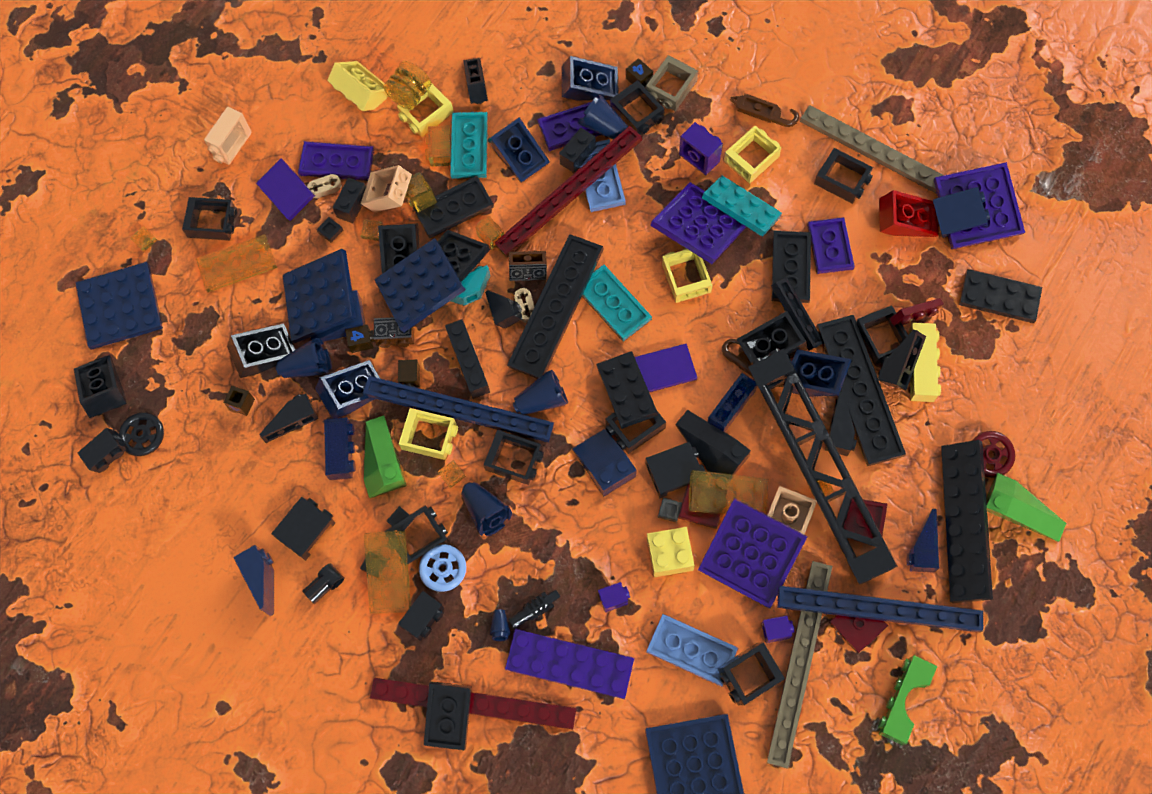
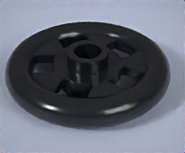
M146 412L136 413L128 417L119 430V435L128 446L125 452L133 456H145L154 452L160 446L164 437V427L160 419ZM147 420L146 425H139V421ZM129 427H134L131 434H128L127 431ZM155 427L156 434L151 435L150 428ZM140 431H143V434L141 436H138V433ZM132 439L137 443L134 447L128 444ZM150 440L151 444L144 448L142 443Z

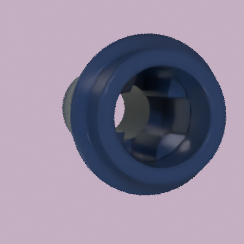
M497 609L493 611L490 635L494 641H505L510 634L505 610Z

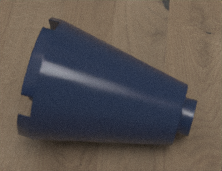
M600 94L593 99L584 112L585 116L583 119L580 118L578 122L581 126L613 140L628 127Z
M320 338L312 339L278 360L276 365L278 375H281L283 378L330 374L328 370L332 368L328 350H324L322 347L324 342Z
M550 370L514 398L513 407L517 413L520 412L522 415L565 406L568 404V400L563 387L559 384L558 377L553 370Z
M470 482L463 487L461 495L481 536L483 534L490 536L497 533L505 526L503 522L506 519L510 520L512 516L510 507L478 483Z

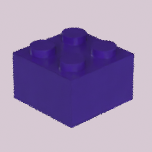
M694 122L680 137L679 155L704 175H707L720 162L723 143L717 136L710 134L704 126Z

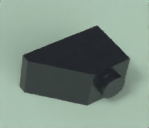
M489 290L485 292L495 325L507 328L523 319L521 314L522 308L518 302Z

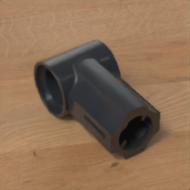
M329 563L319 571L318 577L302 592L315 604L328 591L337 588L344 581V577Z

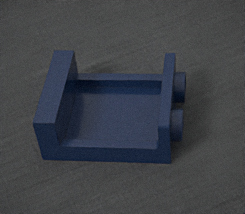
M978 187L933 199L942 238L974 227L988 226L987 220H990L988 209L984 210L983 202H986L983 191L979 192Z

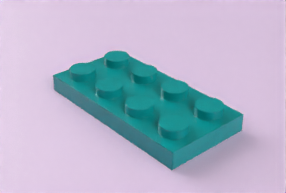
M452 113L451 179L474 178L476 176L478 178H487L488 113Z
M723 175L702 196V199L762 237L782 215V212Z
M605 264L593 272L582 296L624 342L651 321L652 316Z

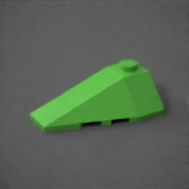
M385 416L366 421L364 483L369 498L407 486Z
M996 473L986 497L987 512L1059 542L1067 523L1016 480Z

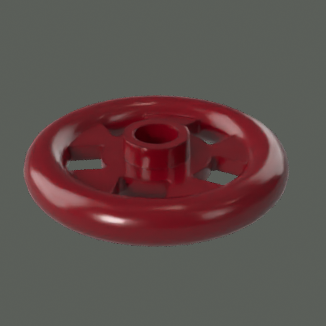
M985 431L978 434L972 441L988 439L990 445L983 447L985 476L995 478L996 473L1002 475L1008 473L1015 462V449L1010 439L996 431ZM999 441L1005 446L1002 450L996 446V443ZM989 451L993 452V458L989 457ZM1002 456L1007 458L1004 465L999 463ZM986 463L994 464V470L986 469Z

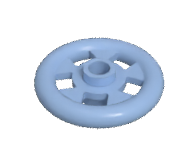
M441 544L435 546L422 556L419 563V575L422 582L434 591L444 592L454 589L462 582L466 573V561L463 554L451 545ZM440 553H449L448 559L440 558ZM430 558L436 560L433 568L427 566ZM457 561L458 569L453 570L451 562ZM445 565L446 570L441 572L439 568ZM432 573L439 577L436 582L430 579ZM452 574L454 579L446 583L444 578Z

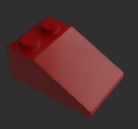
M895 190L879 198L881 233L893 236H939L938 219L933 201Z

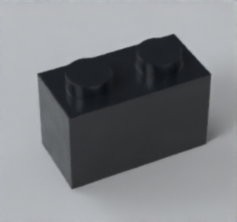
M580 128L560 151V165L575 173L595 150V136Z
M351 178L347 179L332 207L337 218L354 223L363 206L361 201L366 189L365 183Z
M105 428L78 452V455L90 471L100 473L108 469L115 459L120 458L128 449V446L117 431Z
M422 591L398 625L421 641L422 638L428 637L432 631L430 627L435 621L438 622L442 618L444 607Z

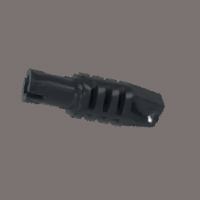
M554 590L547 595L544 591L524 604L521 611L508 619L513 628L516 629L529 619L531 621L535 620L553 608L552 602L560 598L557 590Z

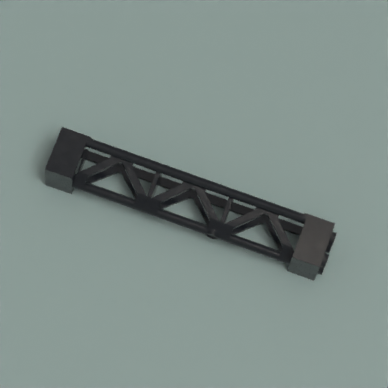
M778 348L769 353L770 356L764 359L758 358L751 362L752 365L748 368L858 583L863 584L898 567L786 351ZM785 383L780 400L777 403L771 389ZM794 386L813 420L812 423L786 414ZM789 425H795L812 432L796 439ZM815 438L809 457L806 460L800 445ZM823 442L843 480L814 471ZM818 481H823L843 489L825 497ZM845 494L838 517L836 518L829 502ZM852 499H854L873 536L872 539L844 529ZM847 538L877 548L856 557Z

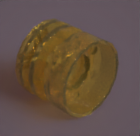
M402 61L396 68L395 75H391L383 87L386 94L396 104L405 109L413 110L421 100V96L426 94L432 84L428 75L422 69L411 62Z

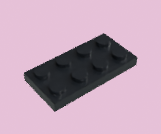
M478 176L414 206L413 209L430 239L494 208V204Z
M774 231L772 284L787 278L801 303H809L811 232ZM772 288L771 301H779V302H780V300H779L778 297L775 295L774 290H773V288Z
M967 269L959 305L1035 323L1043 287Z
M632 351L596 364L621 429L658 416Z

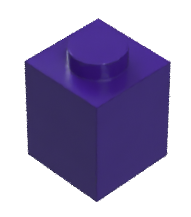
M621 582L598 590L605 613L628 605L630 594L627 586L623 587Z
M787 615L766 619L761 623L766 643L790 639L792 633H794L793 622L788 620Z

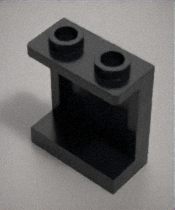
M690 442L645 459L646 467L659 498L666 497L668 492L698 481L699 483L704 481V475H706L704 466L702 464L699 465L697 450L695 447H691Z
M301 496L271 534L306 561L311 555L309 550L329 525L334 526L335 522L331 519L333 515L326 509L323 511L317 508L318 504L311 498L306 500Z

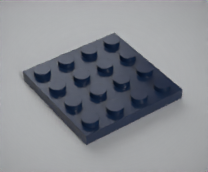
M436 238L374 279L403 333L466 290Z
M339 249L283 274L292 342L298 343L356 318L345 250Z
M147 262L75 282L89 349L92 350L163 329L150 266Z
M728 714L645 728L657 794H744Z

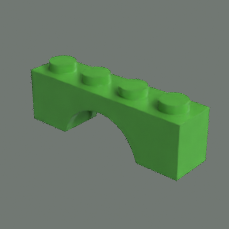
M915 655L905 659L901 669L904 671L902 678L898 677L894 685L896 693L894 697L889 698L886 708L889 709L886 717L882 716L878 728H881L880 735L900 745L907 744L914 723L910 720L905 710L906 697L914 688L930 686L938 666Z

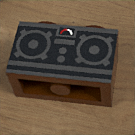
M546 251L509 252V281L547 280Z
M394 317L374 318V341L377 346L382 348H388L392 345L407 347L410 344H414V326L403 333Z

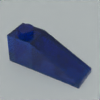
M932 509L927 514L909 553H907V565H910V571L936 572L939 569L937 509Z

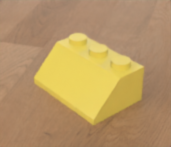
M358 61L334 63L327 80L333 85L334 89L343 93L346 99L354 102L362 111L376 109L393 93L389 86Z

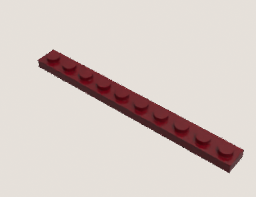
M631 126L627 127L494 242L496 247L506 257H509V252L517 250L642 141V136Z
M374 678L370 699L427 708L429 686ZM471 692L469 714L574 730L577 708Z

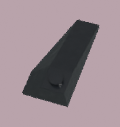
M689 410L676 423V427L685 440L690 442L691 447L696 448L698 458L706 467L707 472L724 486L728 484L749 458L750 449Z

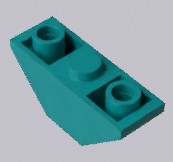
M488 265L477 267L470 272L462 281L466 290L452 299L451 302L465 306L481 299L490 278Z

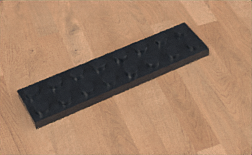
M569 234L507 364L509 368L537 379L547 372L604 250L603 246Z
M854 315L817 324V330L822 338L826 355L851 359L841 391L845 394L854 431L867 467L904 457L906 455L905 449L880 383L877 380V375Z
M974 440L941 446L950 602L993 600L982 441Z

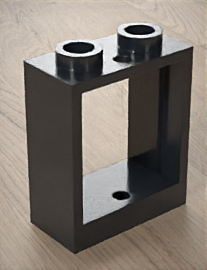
M638 80L610 99V106L628 127L631 126L639 135L646 134L652 126L660 124L664 119L665 109ZM640 96L654 112L637 123L624 107Z
M834 148L817 174L814 184L853 204L856 198H861L865 190L863 189L864 185H869L873 177L871 175L873 167ZM836 162L863 175L855 189L828 177Z
M189 197L182 230L188 238L230 240L231 234L234 233V218L237 217V207H235L232 200ZM200 211L226 212L223 230L197 228Z
M893 306L858 318L856 321L874 365L883 364L895 349L879 355L866 329L888 321L900 344L908 336L902 323L893 325L890 321V318L896 314Z
M615 412L605 418L606 431L611 436L614 435L616 437V443L623 451L626 450L628 454L666 428V421L658 412V416L649 419L653 426L629 442L615 424V421L618 420Z
M497 430L484 462V468L486 471L529 485L530 481L536 477L537 469L535 468L538 462L541 463L544 452L539 443ZM504 443L534 452L525 476L495 466Z
M426 505L422 506L385 530L386 535L406 565L447 539L445 534L448 532L442 523L438 525L434 518L437 515L431 506L429 508ZM424 512L439 537L412 555H409L395 530Z
M764 642L752 645L717 668L720 681L727 685L731 700L738 705H746L785 679ZM752 655H755L769 680L749 694L744 695L730 670Z

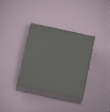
M663 497L658 518L677 523L682 502Z

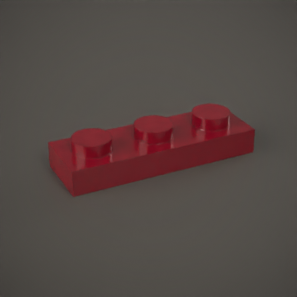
M938 298L903 308L892 316L890 321L893 325L900 323L905 325L914 319L919 321L927 315L932 317L939 312L938 309L944 303Z

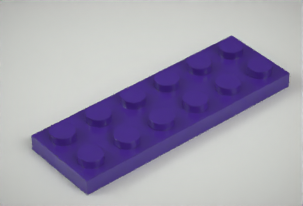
M515 629L505 670L625 700L634 658Z

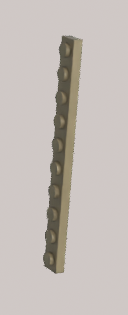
M811 105L802 115L801 123L937 194L933 179L944 176L943 174Z
M812 561L806 589L827 591L833 566ZM800 612L766 762L768 764L785 769L789 767L822 613Z

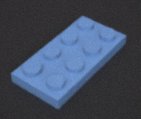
M610 139L596 142L595 150L580 168L610 143ZM616 164L585 190L590 212L626 205Z
M662 614L646 653L722 687L723 683L718 677L719 672L717 668L734 658L738 647Z

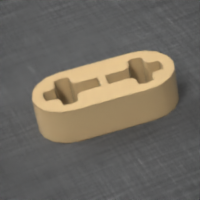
M331 174L310 181L307 187L314 193V198H321L338 192L342 187V183L337 175Z
M520 288L515 292L514 297L515 302H518L522 308L521 314L523 319L521 321L527 323L530 317L525 315V309L528 308L531 316L535 306L530 291ZM524 294L526 303L522 302L520 295Z

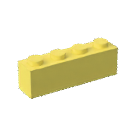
M912 323L909 328V334L913 330H918L926 336L910 379V400L934 402L941 394V385L938 384L940 366H937V360L940 357V349L937 348L939 331L936 330V324Z

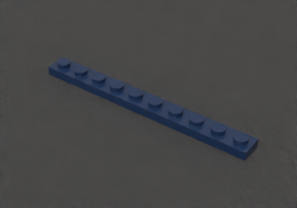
M372 376L368 377L363 391V395L548 443L554 426V422Z
M786 586L778 587L777 608L983 632L982 610Z

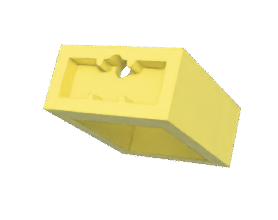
M430 81L397 105L400 120L407 122L411 131L414 134L418 133L421 137L425 136L454 113L452 103ZM429 97L439 108L419 123L408 111Z
M754 126L725 152L724 162L750 184L780 157L781 147L777 141L768 137L764 130ZM753 140L770 154L755 169L738 155Z
M687 248L676 253L669 252L662 257V266L676 303L711 293L712 283L701 257ZM694 260L702 281L677 288L670 266Z
M410 408L399 446L405 451L446 460L447 455H450L452 452L453 444L451 441L457 435L458 426H456L454 418ZM418 421L448 427L441 451L412 444Z

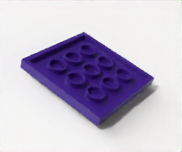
M1007 162L939 176L933 179L938 198L978 187L979 192L983 191L986 202H983L984 210L988 209L990 220H987L988 226L982 225L948 235L951 250L1023 235L1025 233Z
M690 182L652 220L650 226L710 264H713L746 226L702 199L705 191Z
M734 498L698 570L758 603L771 608L778 595V587L782 586L808 536Z

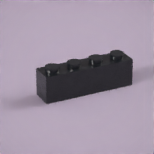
M463 319L445 325L472 399L490 393L488 383Z

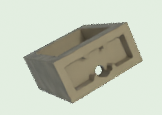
M668 55L646 85V89L665 108L676 112L697 82L698 70ZM666 71L686 81L675 97L656 87Z

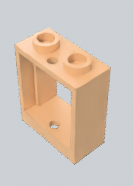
M227 106L204 141L215 161L230 165L252 131L243 114Z
M399 165L371 172L361 204L373 212L402 206L412 174ZM391 183L388 195L384 196L387 184Z

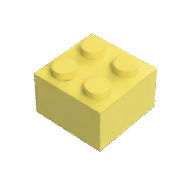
M687 527L647 533V543L654 577L694 570L695 565Z

